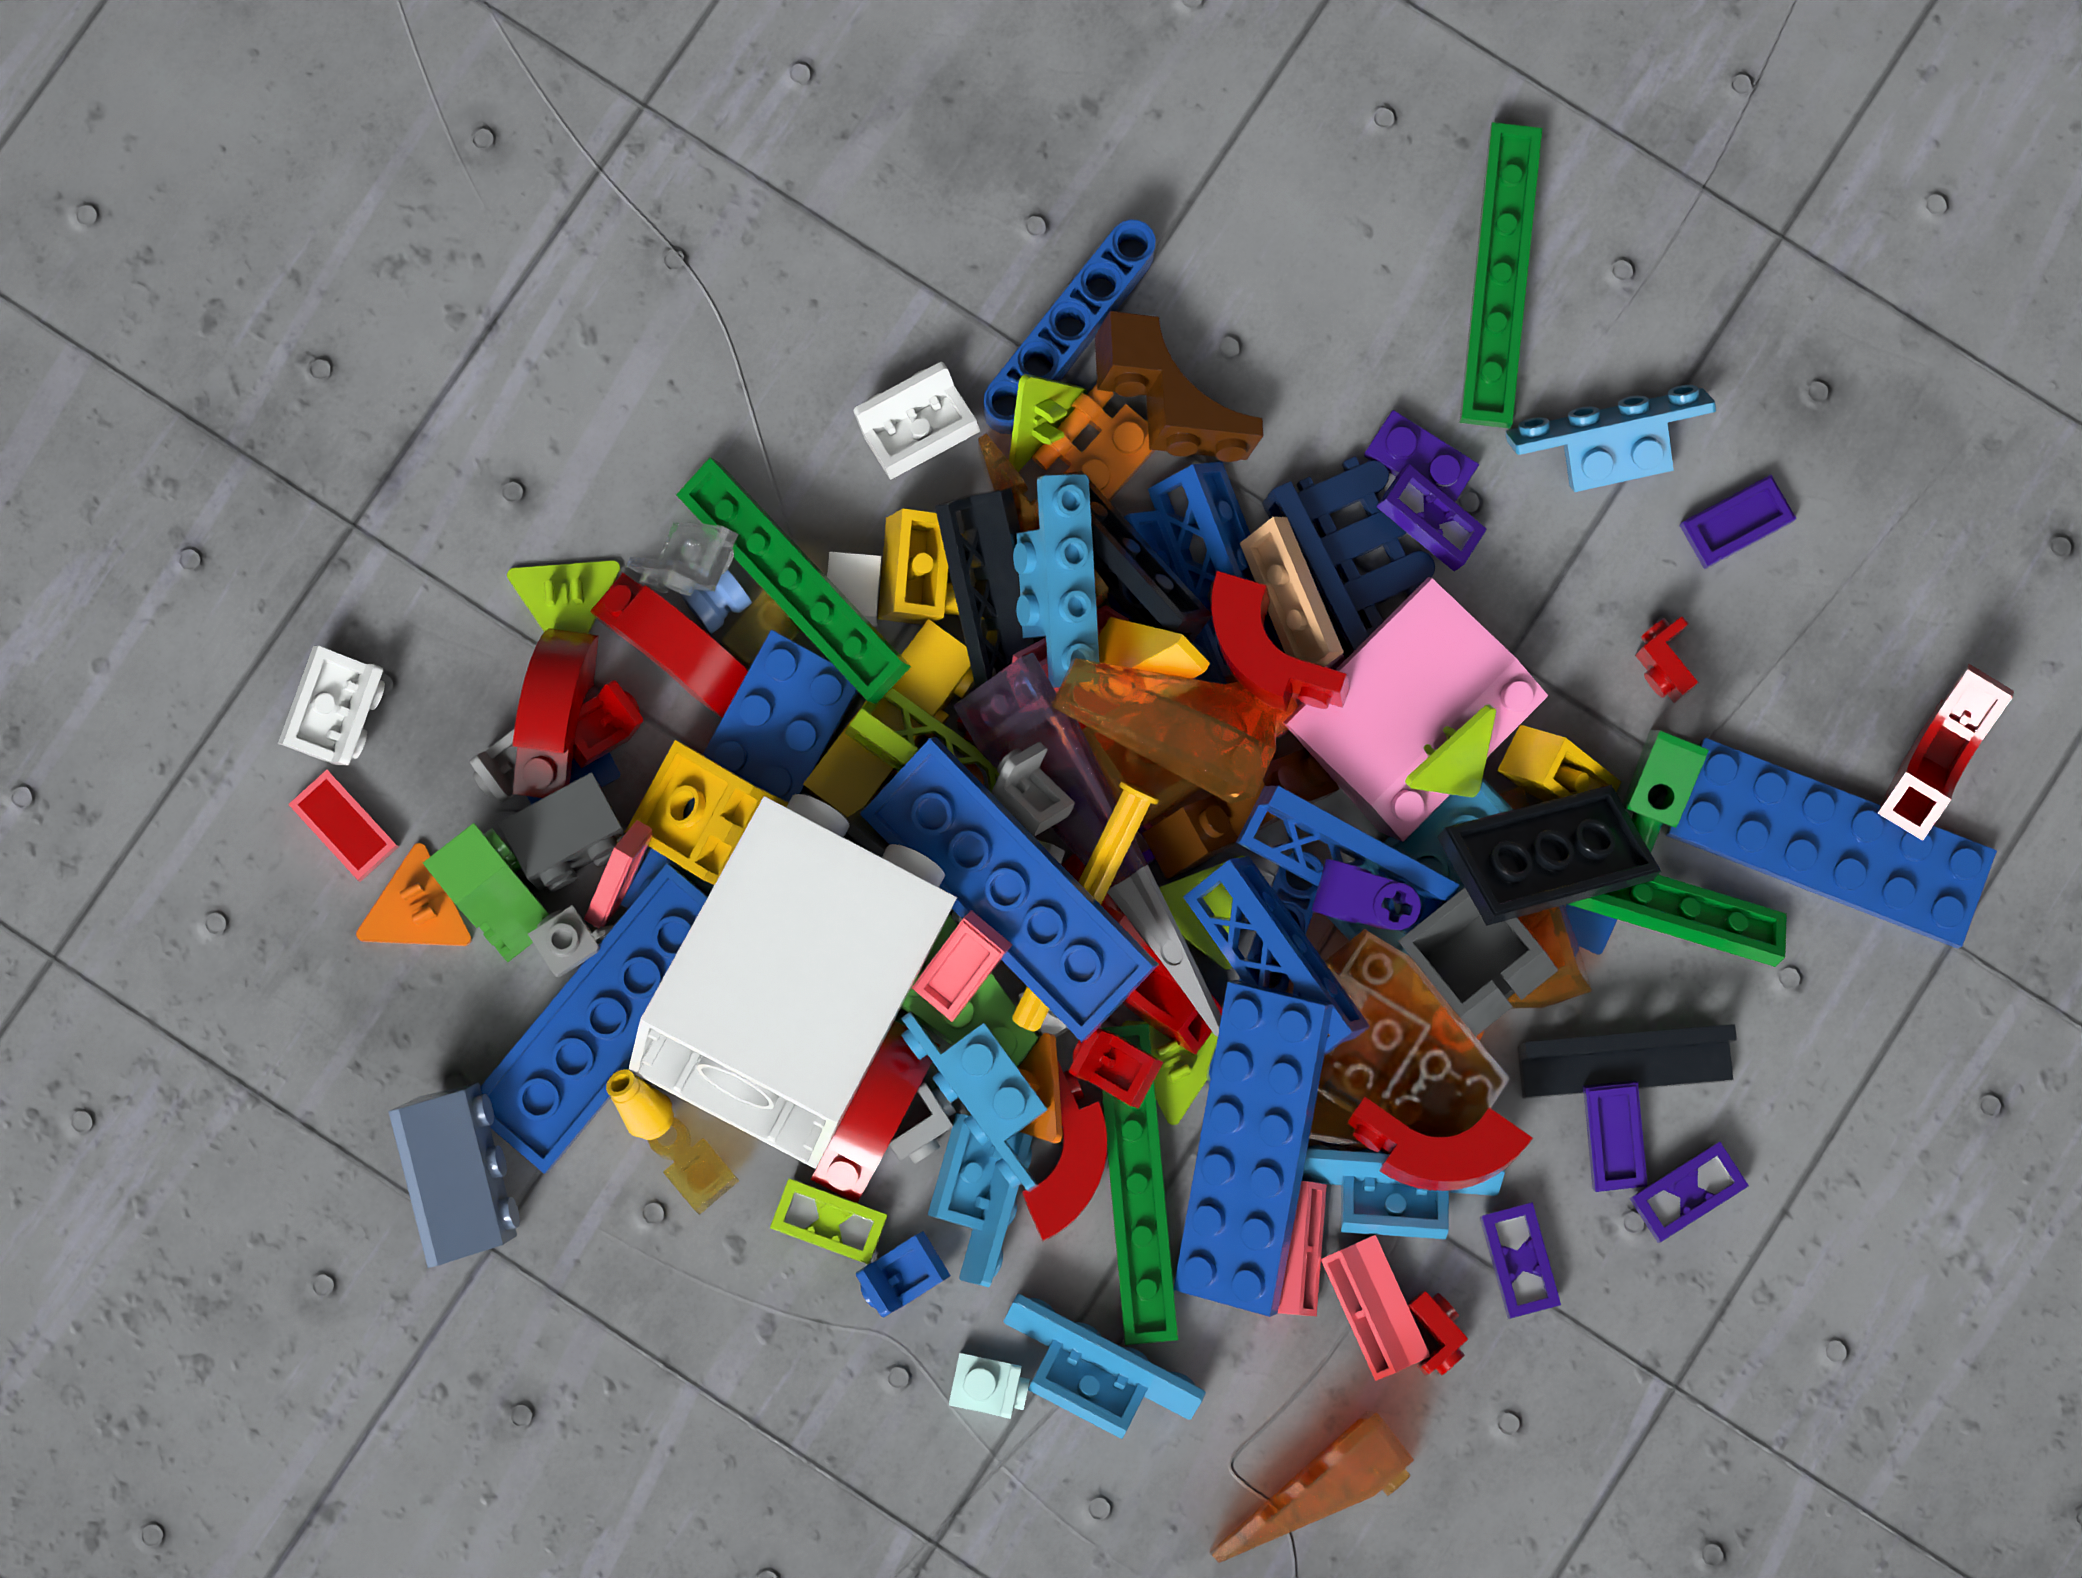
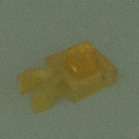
M674 1117L671 1126L677 1131L676 1141L669 1146L662 1145L657 1139L648 1140V1143L658 1156L674 1161L663 1173L700 1215L740 1180L704 1138L691 1147V1134L688 1128L679 1119Z

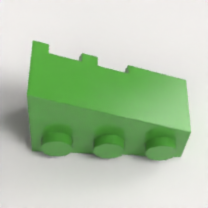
M473 823L423 862L424 866L455 905L476 928L480 927L484 932L485 938L492 946H495L507 963L533 943L528 933L538 928L537 926L540 921L550 915L516 873L522 867L511 848L493 828L484 834Z
M948 915L913 985L956 929L957 925L950 915ZM992 973L953 1022L914 991L912 987L901 1006L902 1010L906 1013L911 1012L920 1023L952 1046L985 1023L1017 1068L1038 1041V1037L1033 1031L1020 1027L1012 1020L1016 1007Z

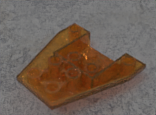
M1364 929L1324 961L1370 1027L1355 1039L1342 1042L1324 1056L1310 1139L1360 1149H1369L1354 1137L1353 1132L1355 1128L1348 1124L1349 1119L1364 1097L1374 1102L1412 1130L1431 1137H1450L1463 1133L1473 1127L1489 1107L1492 1108L1510 1078L1409 955ZM1381 1148V1151H1383L1385 1154H1390L1385 1149Z

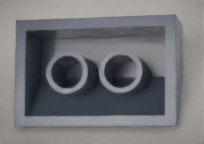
M479 1083L419 1096L388 1111L428 1268L504 1245L517 1236L516 1228L519 1227L520 1223L519 1211L513 1197L507 1196L503 1180L507 1173L506 1159L501 1147L494 1144L490 1125L494 1122L493 1107L489 1097L486 1094H482Z

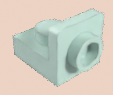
M959 1353L949 1405L1011 1419L1013 1408L1024 1410L1030 1379L1020 1377L1022 1366Z

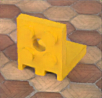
M675 740L625 832L627 833L636 820L653 829V835L648 844L649 847L702 880L715 885L763 797L765 796L784 807H787L789 802L753 785L689 746ZM694 798V808L691 814L684 819L683 812L685 806Z

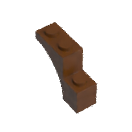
M1115 311L1109 312L1095 335L1097 390L1116 392L1123 397L1146 396L1149 450L1167 451L1169 454L1178 457L1192 454L1212 456L1224 462L1247 460L1264 436L1262 418L1249 416L1226 408L1198 390L1182 374L1169 354L1162 336L1159 317Z
M1304 748L1255 767L1214 795L1180 808L1142 833L1166 879L1198 867L1236 844L1264 786H1280L1307 802L1314 804L1340 790L1337 783L1308 750ZM1267 812L1257 832L1281 819Z

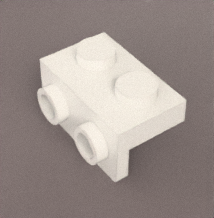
M939 362L927 369L918 371L911 378L883 393L870 397L866 402L856 406L853 410L864 439L890 480L981 432L976 418L955 388L944 362Z
M313 646L278 744L334 765H349L352 758H358L365 745L367 730L362 728L369 709L374 710L382 698L385 687L384 681L380 680L383 667L375 664H364L321 646Z

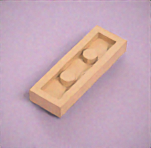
M1272 517L1244 539L1240 546L1255 582L1267 585L1270 598L1267 611L1285 654L1325 667L1344 653L1288 518Z

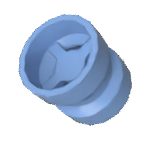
M722 563L709 571L708 582H703L700 585L692 584L680 593L686 605L710 635L723 626L724 618L728 616V612L740 613L752 604L741 585Z

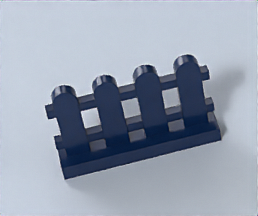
M1356 456L1343 462L1342 466L1345 472L1316 485H1314L1309 476L1296 484L1299 490L1298 493L1290 481L1274 488L1262 502L1269 519L1272 517L1288 518L1344 653L1342 654L1345 659L1384 622L1375 605L1404 592L1409 597L1428 577L1431 578L1435 572V563L1429 554L1417 551L1406 556L1398 539L1405 536L1407 532L1376 507L1379 501L1375 494L1379 493L1389 481V472L1385 465L1378 461H1368L1360 465ZM1360 501L1368 517L1337 530L1330 514ZM1315 521L1322 538L1318 536L1312 522ZM1383 546L1391 563L1360 576L1353 559ZM1336 567H1338V569H1339V571H1340V573H1341V575H1342V577H1343V579H1344V581H1345L1344 584L1342 583V581H1341V579H1340V577H1339V575H1338V573H1337V571H1336V569H1335ZM1360 612L1369 628L1367 630L1358 615Z

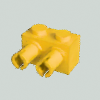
M902 508L886 517L877 619L924 625L928 619L936 622L944 618V613L959 615L952 583H947L948 563L937 514Z

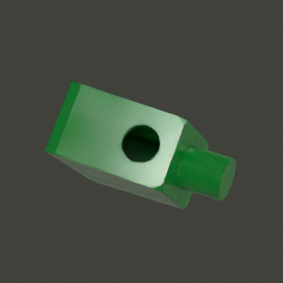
M1650 730L1622 803L1625 809L1633 812L1631 819L1650 852L1654 848L1663 824L1677 827L1709 749L1660 730ZM1660 784L1664 788L1666 796L1661 806L1653 807L1648 801V795L1654 785Z

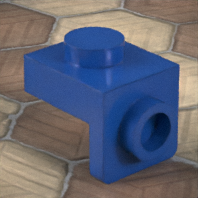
M924 1231L911 1237L878 1260L856 1272V1277L861 1283L860 1287L864 1299L883 1318L904 1307L951 1276Z

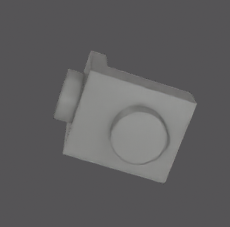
M514 729L489 749L477 754L470 760V764L475 769L473 776L477 785L489 797L495 796L499 802H503L516 795L513 794L517 747L512 746Z
M1037 742L1023 751L1015 749L1007 754L998 765L997 772L1000 775L991 792L1033 836L1040 834L1067 818L1075 804L1039 768L1048 750L1041 742Z
M573 905L566 910H558L551 913L540 921L537 926L538 928L528 933L556 977L563 976L597 954L600 950L599 945L591 935L592 932Z
M925 1082L920 1085L917 1092L932 1115L890 1142L889 1146L899 1161L907 1156L911 1158L914 1164L924 1159L941 1147L935 1138L953 1127L948 1119L949 1116L956 1112L952 1104L938 1086L930 1091Z

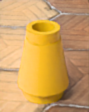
M627 1069L619 1070L609 1078L606 1084L607 1093L610 1095L631 1135L646 1140H653L668 1131L673 1123L674 1113L672 1102L667 1095Z

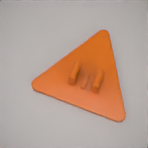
M416 843L356 931V936L360 941L468 946L471 943L472 937L455 903L423 864L430 857L424 844Z
M1044 1033L1018 1069L1042 1100L1048 1111L1019 1132L1057 1144L1061 1141L1063 1133L1056 1037L1053 1034Z

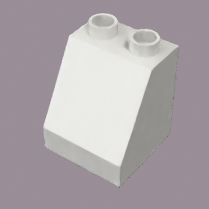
M795 794L792 796L787 807H784L764 796L640 1019L628 1070L816 1169L941 932L957 897L939 888L945 874L935 862L923 854L905 846L892 844L886 848L881 858L843 838L849 828V823L842 814L826 803L810 796Z

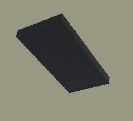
M1612 785L1444 827L1437 837L1486 926L1653 881L1661 872Z

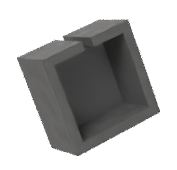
M592 772L498 823L527 879L539 891L548 887L550 892H555L578 879L575 871L592 862L595 863L596 867L606 865L614 847L626 834L606 794Z
M1463 888L1398 941L1475 1037L1513 1007L1507 1000L1511 995L1516 993L1522 1000L1558 971L1543 948L1518 918L1486 926L1466 888Z

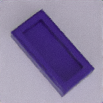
M1769 475L1690 517L1679 526L1705 570L1788 526L1797 518L1773 476Z
M1631 1080L1584 1085L1583 1092L1593 1190L1601 1192L1647 1187L1638 1082Z

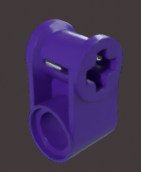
M1326 859L1312 911L1352 923H1363L1379 929L1403 930L1416 922L1420 914L1421 903L1415 890L1404 883L1371 874V871L1357 866ZM1384 898H1393L1395 903L1401 905L1399 914H1389V910L1382 908Z

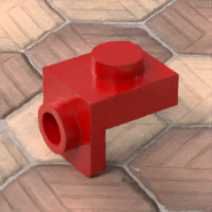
M1683 616L1671 625L1663 618L1641 636L1646 645L1635 655L1647 670L1644 673V677L1650 687L1662 698L1668 695L1673 703L1677 702L1699 683L1667 644L1688 626L1689 623Z
M616 680L605 684L596 697L583 703L581 706L573 748V758L581 769L628 742L643 723V717L640 714L635 698L629 692L623 691Z
M1098 1028L1087 1040L1078 1041L1073 1051L1074 1061L1069 1069V1073L1077 1078L1093 1083L1126 1104L1139 1108L1163 1061L1119 1035Z
M1422 1291L1407 1305L1411 1314L1440 1346L1430 1354L1431 1357L1425 1359L1417 1367L1424 1375H1429L1436 1369L1442 1376L1465 1356L1459 1347L1468 1338L1453 1322L1459 1317V1314L1440 1293L1431 1297L1426 1291Z

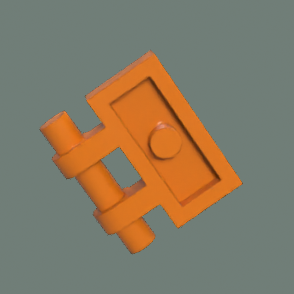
M1096 384L1087 395L1081 393L1071 404L1074 410L1057 428L1064 432V437L1050 445L1043 443L1031 458L1042 469L1047 470L1059 457L1069 466L1063 474L1082 471L1101 493L1111 501L1155 450H1149L1148 422L1127 404L1111 418L1102 408L1113 397L1114 393L1097 390ZM1090 424L1099 434L1081 452L1072 444V441Z

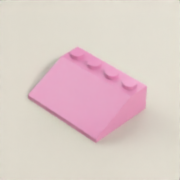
M1428 577L1336 669V671L1346 673L1348 678L1349 691L1343 708L1329 704L1327 709H1320L1302 703L1283 723L1379 832L1404 842L1450 795L1411 789L1405 783L1407 776L1428 758L1424 746L1430 744L1434 750H1437L1447 740L1443 731L1444 727L1449 726L1457 731L1481 708L1490 704L1496 709V716L1487 754L1488 757L1548 695L1511 652L1433 578Z

